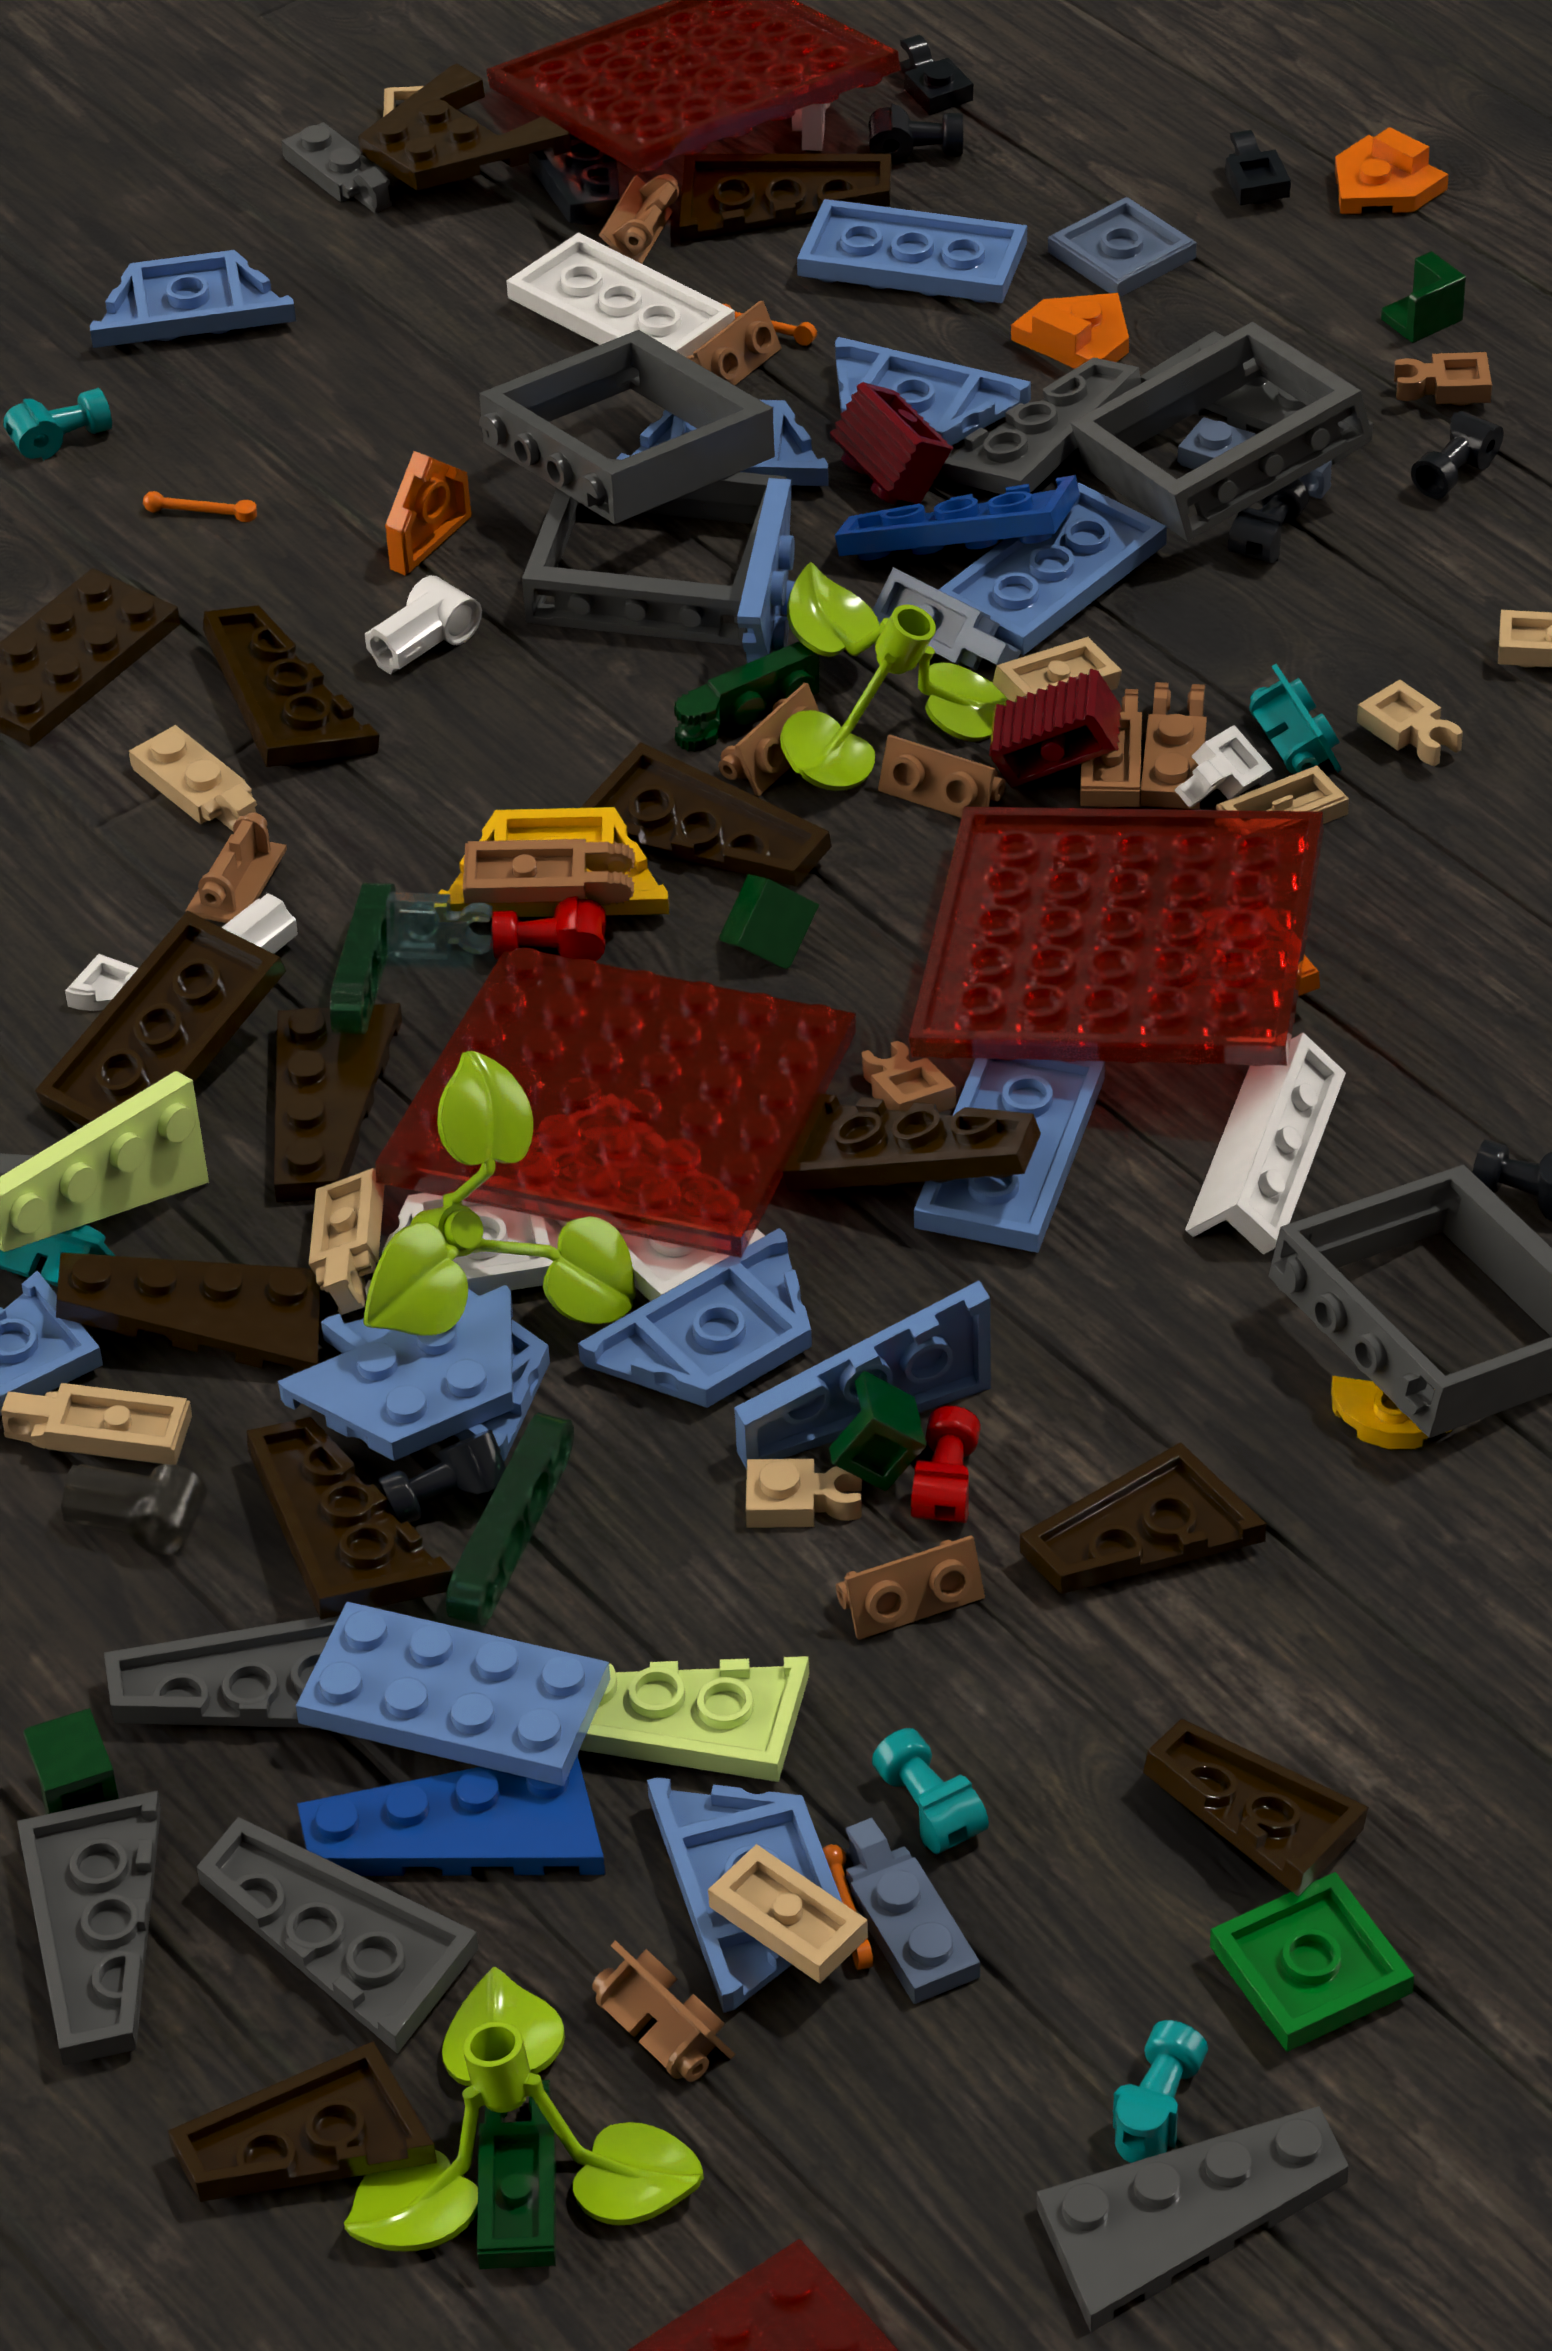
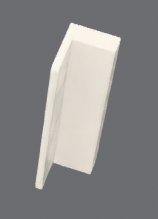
M1301 1033L1267 1052L1250 1064L1185 1230L1192 1237L1226 1220L1262 1254H1265L1275 1249L1280 1227L1290 1223L1346 1074L1305 1033Z

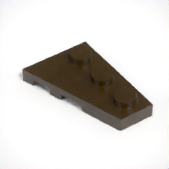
M1180 1442L1021 1533L1020 1553L1061 1594L1265 1542L1266 1523Z
M1182 1718L1148 1749L1143 1770L1145 1775L1297 1896L1363 1831L1369 1808Z
M373 2041L168 2130L172 2151L200 2202L437 2163L434 2143Z

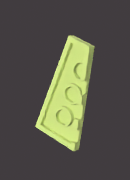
M175 1071L0 1176V1250L6 1252L209 1183L193 1080Z
M809 1656L784 1657V1666L750 1667L749 1658L720 1659V1668L678 1670V1661L650 1662V1667L641 1671L615 1672L613 1665L609 1664V1684L580 1750L779 1782L809 1678Z

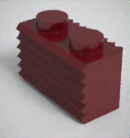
M865 382L858 384L857 392L851 395L852 401L846 404L847 410L840 413L841 420L835 422L836 429L830 432L831 438L844 451L841 460L851 469L868 475L873 480L870 486L871 491L882 500L895 505L899 504L901 500L921 504L951 453L953 446L947 444V441L941 438V435L935 432L933 427L929 426L930 423L923 420L924 417L917 414L918 411L911 408L912 405L906 403V400L900 397L898 392Z
M1090 669L1088 675L1079 673L1074 678L1069 676L1067 682L1059 680L1057 686L1048 684L1046 690L1038 688L1036 694L1027 692L1026 696H1017L1015 702L1006 700L1005 705L996 703L993 714L989 756L1010 787L1016 788L1118 751L1117 743L1120 742L1118 735H1120L1119 727H1121L1119 720H1121L1120 712H1122L1120 703L1099 671Z

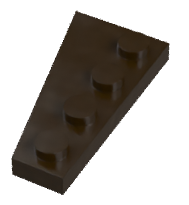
M818 1093L781 1172L789 1191L815 1189L830 1191L836 1188L870 1185L887 1187L897 1183L924 1181L944 1183L954 1179L978 1177L1006 1178L1012 1175L1025 1174L1041 1132L1032 1113L964 1107L954 1116L939 1114L936 1104L914 1102L908 1111L888 1110L883 1099L862 1097L856 1106L840 1105L836 1095Z

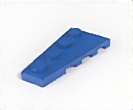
M1076 475L1056 478V490L1034 494L1030 493L1029 483L1007 487L1006 493L995 496L988 502L979 504L978 500L973 498V494L952 497L950 500L937 504L934 507V512L925 513L924 505L919 503L849 516L835 534L839 556L858 554L860 560L868 561L886 557L894 550L911 549L915 555H926L938 552L945 545L965 543V547L968 549H982L996 544L999 539L1019 537V541L1025 544L1042 542L1051 538L1056 533L1080 497Z
M578 1755L564 1786L485 1767H476L297 1803L306 1850L360 1876H403L408 1867H436L442 1870L443 1876L472 1875V1867H513L514 1875H544L545 1866H579L580 1875H605L604 1856Z

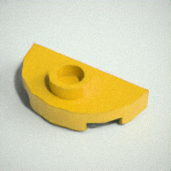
M1332 1376V1410L1336 1416L1342 1417L1344 1422L1357 1430V1438L1363 1442L1386 1449H1416L1422 1447L1423 1440L1428 1437L1407 1415L1399 1410L1396 1404L1373 1381Z

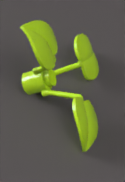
M812 562L802 570L796 579L787 603V620L795 637L813 652L827 657L836 656L844 650L852 656H858L875 644L876 658L880 665L842 727L831 716L814 710L799 711L787 719L781 730L780 743L787 761L796 773H800L809 783L826 790H847L863 783L873 769L875 751L867 741L851 732L888 672L903 674L914 669L918 663V689L921 693L930 696L925 706L929 718L946 733L964 741L981 742L991 737L996 703L1005 705L1006 700L1009 699L993 682L967 668L944 662L934 663L930 666V660L935 650L928 645L936 632V625L933 618L925 610L914 605H900L894 609L890 618H883L879 625L877 616L863 600L827 578Z
M475 1051L463 1052L459 1065L444 1088L439 1102L437 1117L438 1133L443 1146L455 1160L468 1166L481 1164V1167L476 1174L455 1192L447 1193L443 1196V1207L419 1212L412 1219L409 1226L402 1228L392 1237L374 1271L367 1295L363 1324L370 1328L395 1330L416 1336H432L448 1331L460 1320L468 1299L466 1274L452 1260L456 1257L467 1256L472 1252H493L548 1258L553 1262L544 1276V1294L560 1314L570 1320L585 1324L609 1323L622 1318L632 1308L633 1299L635 1298L633 1266L629 1249L623 1236L609 1222L591 1216L574 1219L562 1228L558 1237L557 1248L550 1245L485 1240L482 1238L483 1224L480 1217L469 1207L464 1206L462 1201L494 1174L495 1161L511 1164L521 1161L526 1156L533 1136V1115L530 1103L521 1085L505 1067Z
M492 1967L462 2003L450 2024L443 2042L442 2056L448 2074L459 2084L469 2086L462 2093L465 2111L457 2158L450 2164V2161L443 2153L435 2150L437 2159L435 2164L366 2175L356 2191L351 2212L345 2220L344 2226L348 2234L354 2239L388 2251H419L433 2248L455 2238L469 2226L478 2213V2187L472 2181L462 2176L469 2170L472 2163L479 2108L485 2105L494 2112H510L519 2108L525 2102L527 2096L533 2098L571 2158L576 2163L584 2165L573 2180V2193L577 2204L585 2214L597 2221L611 2225H632L652 2219L697 2190L701 2181L704 2180V2174L699 2159L689 2147L670 2133L643 2123L626 2122L610 2125L597 2135L592 2151L583 2148L546 2094L541 2076L537 2074L546 2069L563 2048L565 2030L560 2016L546 2001L517 1985L497 1967Z

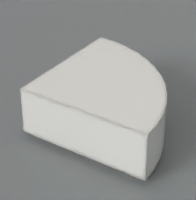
M98 954L65 990L68 1007L88 1011L103 1010L138 968Z

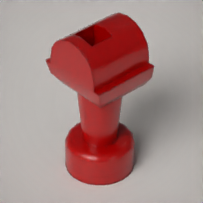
M574 896L559 902L552 918L519 922L518 914L513 910L493 911L492 941L495 960L517 958L520 954V946L557 948L561 957L566 962L580 968L581 964L595 962L602 957L605 951V909L593 900H578V896Z
M943 1406L935 1409L929 1415L925 1439L934 1455L931 1462L917 1461L911 1497L912 1518L958 1523L967 1522L969 1515L968 1468L963 1465V1458L971 1455L976 1450L981 1430L979 1419L968 1409L959 1406Z

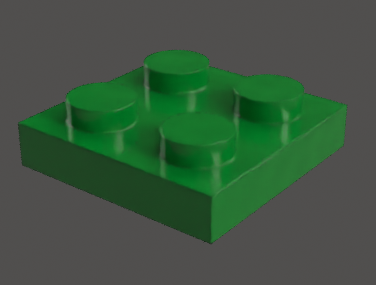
M1336 1872L1312 1882L1299 1896L1290 1892L1210 1929V1948L1286 2052L1413 1993L1414 1974Z

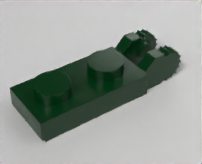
M798 641L708 680V684L689 691L687 695L682 694V697L677 698L678 701L675 702L674 716L677 717V721L681 722L678 723V727H675V742H677V746H680L682 750L686 749L687 752L690 750L695 752L696 750H701L702 747L708 748L717 743L719 734L740 725L751 724L760 717L773 712V705L778 700L787 699L803 683L809 684L813 695L819 693V654Z
M542 2080L543 2088L551 2100L550 2080ZM529 2097V2111L532 2121L505 2122L508 2112H494L485 2106V2123L479 2124L477 2221L479 2269L556 2266V2133L532 2097Z

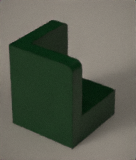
M1432 251L1415 258L1413 292L1409 296L1383 307L1381 310V320L1412 343L1462 321L1466 276Z
M748 874L720 933L719 940L730 946L744 949L778 967L787 969L791 966L819 904L770 879Z
M863 1371L855 1380L861 1411L832 1443L829 1450L833 1465L886 1492L926 1447V1442L915 1397L869 1372Z
M90 1708L30 1726L24 1730L25 1743L39 1779L46 1814L119 1799L114 1771Z

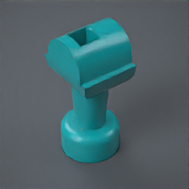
M95 388L80 393L77 399L78 405L49 411L42 403L34 399H23V403L17 404L7 411L3 420V426L23 456L30 459L42 457L43 460H46L59 450L63 443L64 434L83 426L91 434L112 429V416L104 393L100 388Z
M912 1728L900 1729L891 1733L880 1742L873 1753L872 1765L889 1785L893 1787L906 1786L919 1807L920 1837L924 1847L927 1846L933 1853L939 1854L989 1828L988 1815L980 1797L972 1788V1783L963 1775H958L944 1782L929 1767L932 1752L918 1731Z
M1174 2020L1157 2022L1153 2026L1144 2048L1146 2059L1151 2067L1139 2086L1132 2084L1122 2085L1114 2092L1113 2128L1115 2129V2146L1119 2155L1130 2163L1165 2153L1168 2147L1175 2148L1178 2104L1175 2100V2095L1180 2079H1187L1196 2075L1208 2052V2044L1205 2038L1197 2030L1185 2023Z

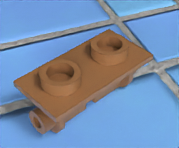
M663 174L645 183L638 175L634 176L599 236L611 249L642 264L673 212L669 206L679 196L677 180L672 175Z
M764 301L757 302L693 352V355H688L686 358L735 386L782 349Z
M803 683L787 699L778 700L773 705V712L735 746H728L722 751L718 767L724 777L729 780H735L736 778L748 779L755 796H760L791 767L782 751L780 734L787 719L793 714L807 710L819 711L808 683Z
M888 735L878 791L984 825L986 823L989 801L998 802L1001 799L1005 790V779L998 777L996 768Z
M251 812L240 816L233 825L234 834H231L210 871L202 876L198 884L199 889L185 910L186 912L189 911L203 919L228 923L259 898L287 850V846L284 844L270 842L267 829L268 824L262 815Z
M972 1535L955 1541L948 1539L942 1541L940 1546L858 1573L855 1571L848 1572L846 1577H844L845 1581L836 1584V1593L844 1610L851 1609L855 1634L858 1640L985 1598L975 1541Z
M616 1940L612 1943L611 1947L625 1960L616 1970L607 1968L595 1978L592 1989L597 1993L596 2003L601 2009L607 2011L633 2037L654 2017L657 2022L640 2039L639 2043L667 2069V2072L673 2078L680 2079L684 2077L688 2082L699 2079L709 2066V2060L706 2056L716 2046L728 2058L732 2059L735 2056V2053L716 2036L725 2023L694 1994L682 2004L668 1990L678 1979L647 1949L635 1959Z

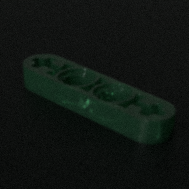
M363 883L331 990L330 1021L333 1033L366 1034L396 927L397 895L395 884Z
M540 1412L536 1413L531 1419L451 1576L446 1597L448 1617L484 1626L491 1618L568 1464L574 1440V1425L571 1420Z

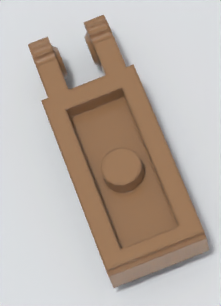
M1155 682L1153 714H1148L1140 806L1200 809V802L1189 808L1175 792V789L1194 775L1192 771L1199 765L1191 756L1206 742L1207 717H1203L1205 685L1192 684L1191 691L1188 693L1187 710L1189 711V716L1182 714L1167 715L1171 705L1169 683Z
M1125 689V695L1122 697L1121 720H1119L1121 727H1119L1120 735H1118L1120 742L1117 743L1119 750L1081 764L1080 806L1106 808L1140 807L1142 712H1138V689Z
M586 839L468 841V843H465L464 903L561 902L568 897L578 896V900L587 898L600 905H610L611 903H616V905L618 903L624 904L625 901H629L633 897L634 893L632 877H628V874H625V872H630V869L634 868L635 852H633V848H629V845H624L623 842H615L613 844L609 842H586Z

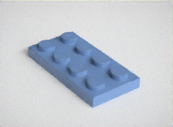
M824 199L797 257V274L802 277L817 278L824 282L839 281L868 285L875 289L892 288L914 291L927 296L944 295L971 299L979 303H1003L1027 245V225Z
M1078 483L1080 497L1051 538L1031 544L1021 543L1019 537L1004 539L939 590L990 615L991 620L1000 624L994 637L1021 650L1020 654L1025 655L1165 546L1167 526Z
M984 1038L952 1116L964 1107L1032 1113L1041 1132L1040 1138L1025 1174L1012 1175L1006 1178L978 1177L954 1179L944 1183L925 1181L914 1208V1228L1038 1253L1104 1082L1105 1061Z
M346 1602L296 1704L298 1723L564 1786L609 1684V1662Z

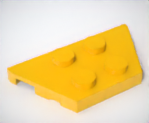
M615 807L495 810L482 829V837L479 841L586 839V842H609L611 844L623 842L624 845H629V848H633V852H635L634 868H631L630 872H625V874H628V877H632L634 893L633 897L629 901H625L624 904L618 903L616 905V903H611L610 905H601L605 909L606 915L669 914L668 891L663 884L658 885L648 869L646 856L637 842L632 841L628 837L627 826ZM464 857L459 862L460 874L448 891L441 889L436 896L438 919L492 918L493 911L506 910L515 911L518 917H554V910L559 902L465 904L463 896Z

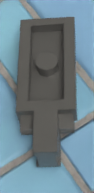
M324 122L308 126L300 133L281 141L285 160L339 202L354 197L374 213L392 206L388 188L390 181L386 177V172L383 168L361 155L357 147Z

